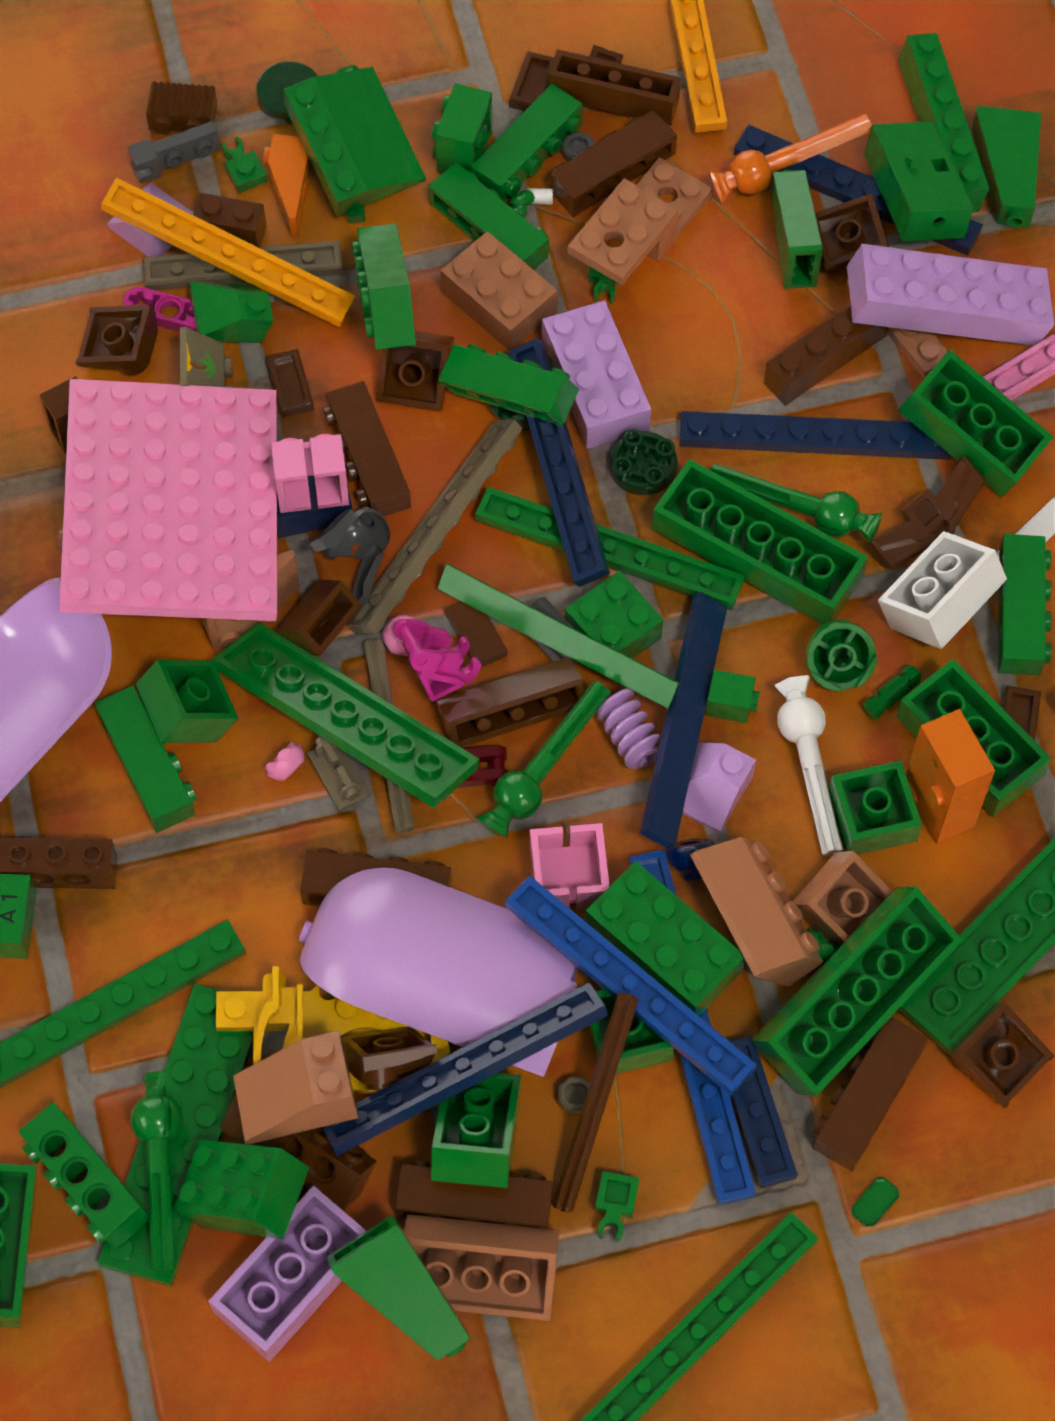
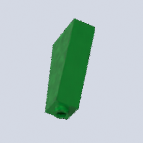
M977 106L972 132L989 186L988 191L997 224L1011 227H1030L1035 210L1041 112Z
M784 170L773 172L770 192L784 289L817 287L823 249L806 171Z
M393 1214L327 1256L329 1266L338 1278L436 1360L444 1356L452 1357L465 1347V1342L470 1340L466 1327Z

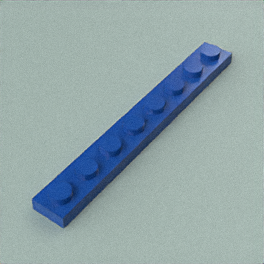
M529 876L505 901L506 908L612 997L617 999V995L620 992L636 996L638 1004L634 1015L730 1096L754 1072L757 1066L755 1062L534 878Z

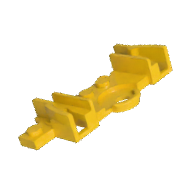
M272 966V973L264 975L263 991H216V1031H254L253 1065L261 1061L266 1031H287L283 1044L284 1049L301 1039L339 1031L342 1040L343 1037L409 1026L353 1006L337 997L332 1000H325L319 994L320 987L318 985L311 991H303V984H297V987H286V976L279 966ZM415 1029L431 1044L436 1045V1054L432 1062L422 1067H426L450 1055L448 1041ZM350 1073L354 1092L371 1094L382 1090L367 1088V1084L359 1082Z

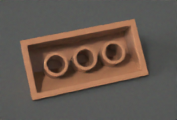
M738 837L697 850L690 855L754 977L790 987L824 963L817 952L820 949L817 940L803 926L801 922L803 919L802 912L794 902L789 900L785 889H787L786 883L771 867L768 861L771 859L770 854L761 842Z
M407 1214L404 1233L455 1311L545 1321L551 1320L560 1230Z

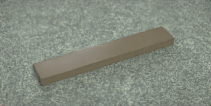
M340 241L258 247L317 277L343 274ZM190 253L143 257L145 287L152 290L189 288L190 281L248 283Z

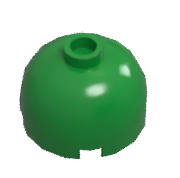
M844 619L831 620L820 625L810 635L806 646V664L811 675L824 688L836 692L863 685L873 674L877 663L876 647L870 634L859 624Z

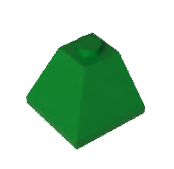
M190 281L189 288L198 333L216 341L263 342L274 321L268 292L252 284Z

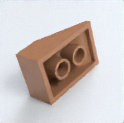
M293 550L277 555V609L300 588L296 557ZM201 618L213 650L227 648L258 622H265Z
M854 851L835 852L793 902L802 912L803 919L814 930L822 932L828 941L835 942L840 947L893 891Z
M339 1031L301 1039L233 1075L246 1145L359 1118L346 1053Z

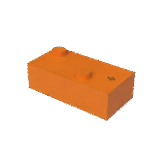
M960 709L920 726L906 772L917 810L936 844L975 827L995 772L994 767Z

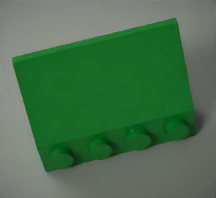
M373 67L316 76L284 89V106L337 217L426 181V176Z

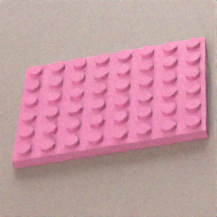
M70 379L59 612L276 621L277 487L271 442H277L276 390Z

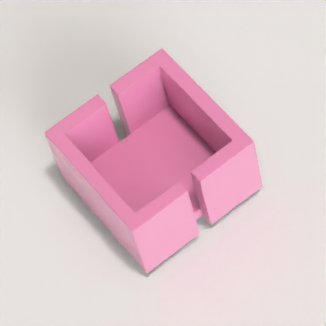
M320 434L310 438V442H303V439L285 438L279 442H271L280 513L311 510L307 476L312 475L315 478L318 509L349 505L341 434Z
M603 824L570 826L569 847H563V827L530 829L533 878L568 908L570 903H576V909H588L610 887Z

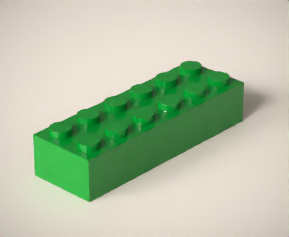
M691 459L686 462L653 509L652 530L719 567L745 575L744 581L821 624L837 618L865 574L868 556Z
M917 886L897 887L751 1041L797 1094L817 1096L958 947L963 939Z

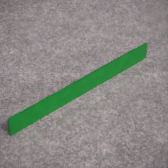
M446 564L437 588L440 591L658 704L670 708L679 682L479 579Z

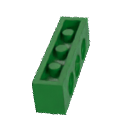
M54 1102L18 1131L27 1142L22 1146V1149L35 1164L42 1161L48 1169L43 1175L57 1191L63 1186L68 1192L69 1196L65 1199V1202L78 1217L83 1213L86 1214L91 1221L86 1227L100 1244L107 1240L117 1249L149 1221V1214ZM66 1145L65 1151L61 1155L54 1157L57 1149ZM88 1171L86 1178L82 1182L76 1183L77 1177L81 1173ZM110 1198L105 1208L97 1210L99 1203L103 1199Z

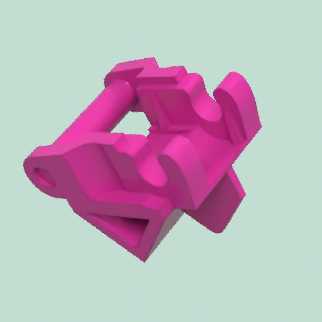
M401 619L394 625V633L398 639L403 640L402 645L431 702L463 687L464 683L470 685L478 675L482 665L477 657H472L467 667L462 668L461 666L464 662L463 657L470 647L466 637H460L458 644L455 647L449 648L452 638L446 629L437 628L425 621Z

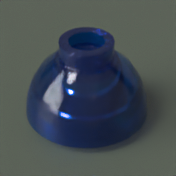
M705 838L676 842V845L669 849L666 848L665 852L670 864L683 874L684 880L702 879L690 855L697 850L715 845V842Z

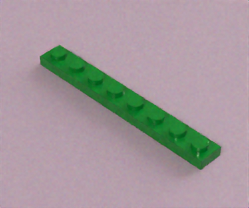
M487 487L476 511L475 521L565 552L552 508ZM596 524L609 568L620 570L629 575L690 596L702 592L727 607V609L733 610L744 584L745 575Z
M227 919L0 1043V1088L245 955L246 950L229 920Z
M790 1212L580 1421H639L818 1242L819 1238L793 1212Z

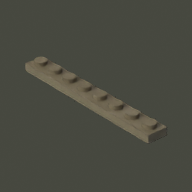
M515 419L494 420L373 587L369 602L359 608L347 623V626L355 634L375 635L385 626L386 618L393 608L403 601L408 587L423 573L424 565L431 555L441 548L443 539L449 530L459 523L462 512L479 495V488L496 471L497 463L502 456L514 446L515 438L523 429Z

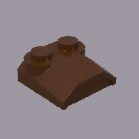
M872 193L815 213L826 271L847 267L861 244L889 247Z
M152 306L91 307L90 318L76 364L79 367L120 369L127 376H136L145 371L150 364L158 334L156 312Z
M1005 1002L998 1003L988 1011L950 1053L956 1068L962 1073L970 1075L1003 1108H1006L1010 1104V1100L1048 1061L1055 1057Z
M411 1027L342 1038L349 1072L359 1082L367 1084L369 1089H384L390 1086V1082L394 1081L397 1075L431 1063L436 1054V1045L431 1044Z

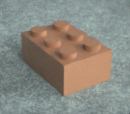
M488 231L440 270L441 292L509 351L516 348L542 326V319L557 313L558 290Z

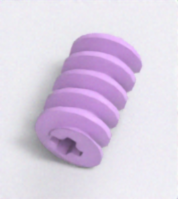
M628 688L617 692L607 699L599 708L597 718L601 723H604V730L611 735L612 743L618 746L617 751L619 755L625 757V765L629 769H639L656 762L659 747L656 748L655 746L660 743L661 736L659 734L649 736L655 726L652 722L642 725L647 719L648 714L645 711L635 713L640 708L641 703L639 700L629 701L634 696V691Z

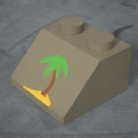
M180 327V386L194 385L232 388V385L227 386V377H233L232 357H226L224 344L187 327Z

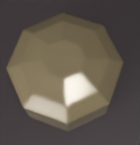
M569 1077L559 1086V1106L568 1115L581 1114L590 1083L584 1077Z

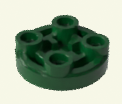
M294 61L279 62L268 67L260 75L257 82L259 106L269 115L284 119L287 123L293 124L284 106V89L316 77L317 74L307 65Z
M638 429L627 430L623 437L615 443L610 453L609 468L612 478L622 489L636 495H651L664 490L673 481L677 470L675 444L672 440L654 432L639 431Z

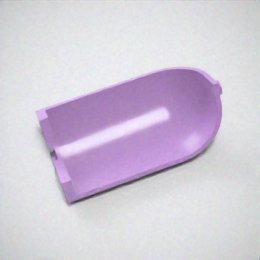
M61 577L47 580L38 585L0 616V802L94 702L103 689L109 675L112 648L107 625L101 614L59 612Z
M395 868L367 869L354 873L340 881L323 899L313 923L305 922L298 940L305 943L300 955L302 969L314 983L331 995L358 1008L462 1047L575 990L578 984L575 983L579 968L509 909L411 872ZM557 1042L519 1061L513 1066L544 1077Z

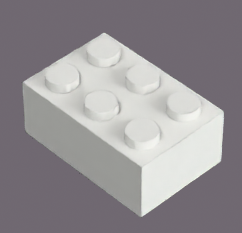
M943 531L878 599V602L890 629L942 649L1007 578L994 549Z

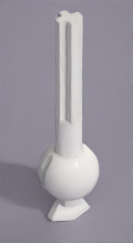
M808 675L789 677L775 684V687L786 697V702L779 709L777 724L781 734L788 741L796 743L822 855L832 856L835 852L843 851V846L817 738L823 734L826 726L825 713L820 704L814 699L806 697L810 677Z

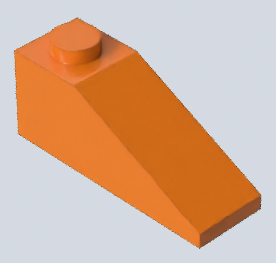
M273 134L271 146L265 147L263 164L269 168L270 181L291 237H298L312 163L299 137Z

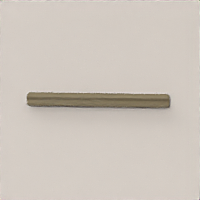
M380 638L369 639L365 641L364 645L372 692L394 705L383 641ZM386 778L395 831L397 833L410 832L414 829L409 793Z

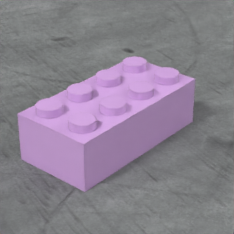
M605 300L542 319V342L547 355L552 360L553 368L568 373L571 376L569 380L579 388L571 407V413L586 449L618 440L629 429H638L639 431L650 430L651 407Z
M313 1186L296 1204L284 1238L266 1237L208 1301L212 1312L270 1362L342 1282L331 1270L327 1256L357 1238L366 1230Z

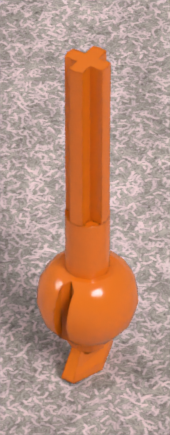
M864 113L765 156L762 152L756 150L742 151L731 161L730 171L726 173L709 172L712 188L721 203L734 189L749 195L760 193L771 183L773 172L785 169L869 133L872 127L871 122L868 120L867 114Z

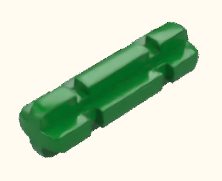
M914 665L906 666L900 672V675H896L880 688L876 696L872 695L864 702L863 710L870 718L877 719L885 712V708L889 709L908 693L909 688L915 687L921 681L922 674Z

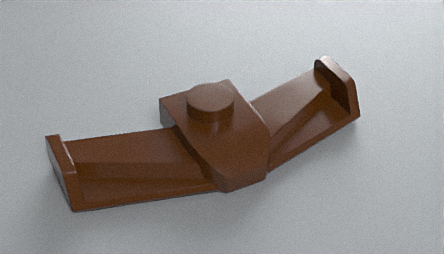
M965 455L961 456L936 496L928 488L923 489L899 511L907 522L864 544L865 548L881 566L888 569L924 552L943 531L950 534L955 533V528L986 480Z

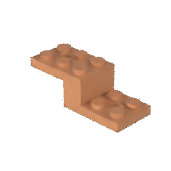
M659 157L637 185L625 178L621 181L568 245V254L618 284L623 285L646 256L657 262L662 258L711 198L713 188ZM664 194H671L676 200L667 203L659 197ZM613 238L620 240L623 244L613 248L606 245L605 242Z

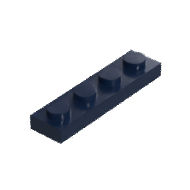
M753 1036L729 1041L757 1064L754 1072L731 1098L760 1189L795 1180L798 1174L757 1048L751 1041Z

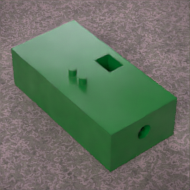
M933 121L872 124L864 156L902 241L964 238L974 207Z

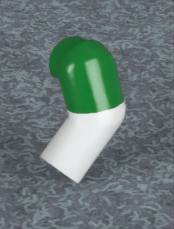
M527 188L512 196L509 204H511V208H517L523 216H526L527 205H552L553 189Z

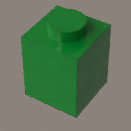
M714 670L705 716L747 724L749 711L756 712L760 691L754 690L756 677Z

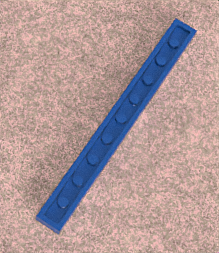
M665 850L629 857V866L637 861L676 895ZM706 1009L699 1017L711 1026ZM679 1053L718 1206L755 1198L756 1191L730 1095Z

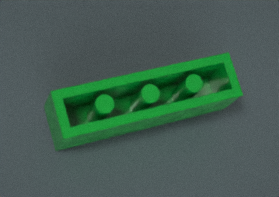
M551 84L471 165V171L475 173L483 185L488 189H494L505 202L509 197L519 192L522 183L529 176H534L538 173L542 163L550 155L553 156L559 151L564 139L568 135L578 132L583 123L582 103L554 84Z
M456 162L429 184V204L474 242L488 231L533 270L549 258V239L546 233L541 228L534 227L525 220V217L517 208H511L494 189H488L471 170H465Z
M454 344L438 379L453 394L561 426L564 425L579 391V388L569 380L571 376L563 370L552 368L551 371L543 370L540 365L529 360H524L523 363L515 362L512 357L501 352H496L495 355L487 354L484 349L473 344H468L467 348Z
M1004 534L999 548V561L1007 580L999 587L998 673L1040 676L1044 664L1050 663L1052 651L1051 642H1046V632H1050L1051 611H1046V601H1050L1051 580H1046V570H1050L1051 550H1046L1045 536Z
M134 685L95 702L99 719L155 832L158 833L195 816L192 803L197 801L194 790L189 781L182 783L178 773L182 772L178 758L174 752L168 754L163 745L165 743H160L141 696L139 697Z

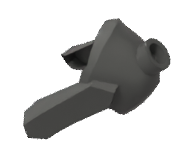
M362 507L355 511L346 509L309 545L314 552L324 550V554L328 559H335L336 557L362 559L351 592L362 604V607L370 600L374 579L384 556V550L389 544L391 531L385 517L375 509L369 507ZM359 544L356 552L351 556L352 546Z

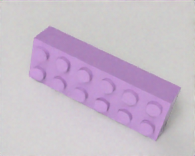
M861 244L847 265L852 323L1033 346L1041 342L1054 326L1048 271L1046 268Z

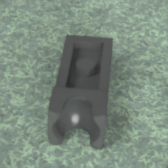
M213 121L153 143H151L150 139L130 145L128 150L133 158L131 165L138 181L145 183L161 177V171L176 168L193 159L211 155L213 152L220 150L217 129Z

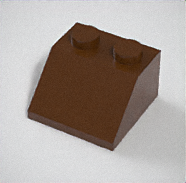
M415 331L416 345L381 349L375 401L442 411L447 388L438 379L452 350L455 337Z

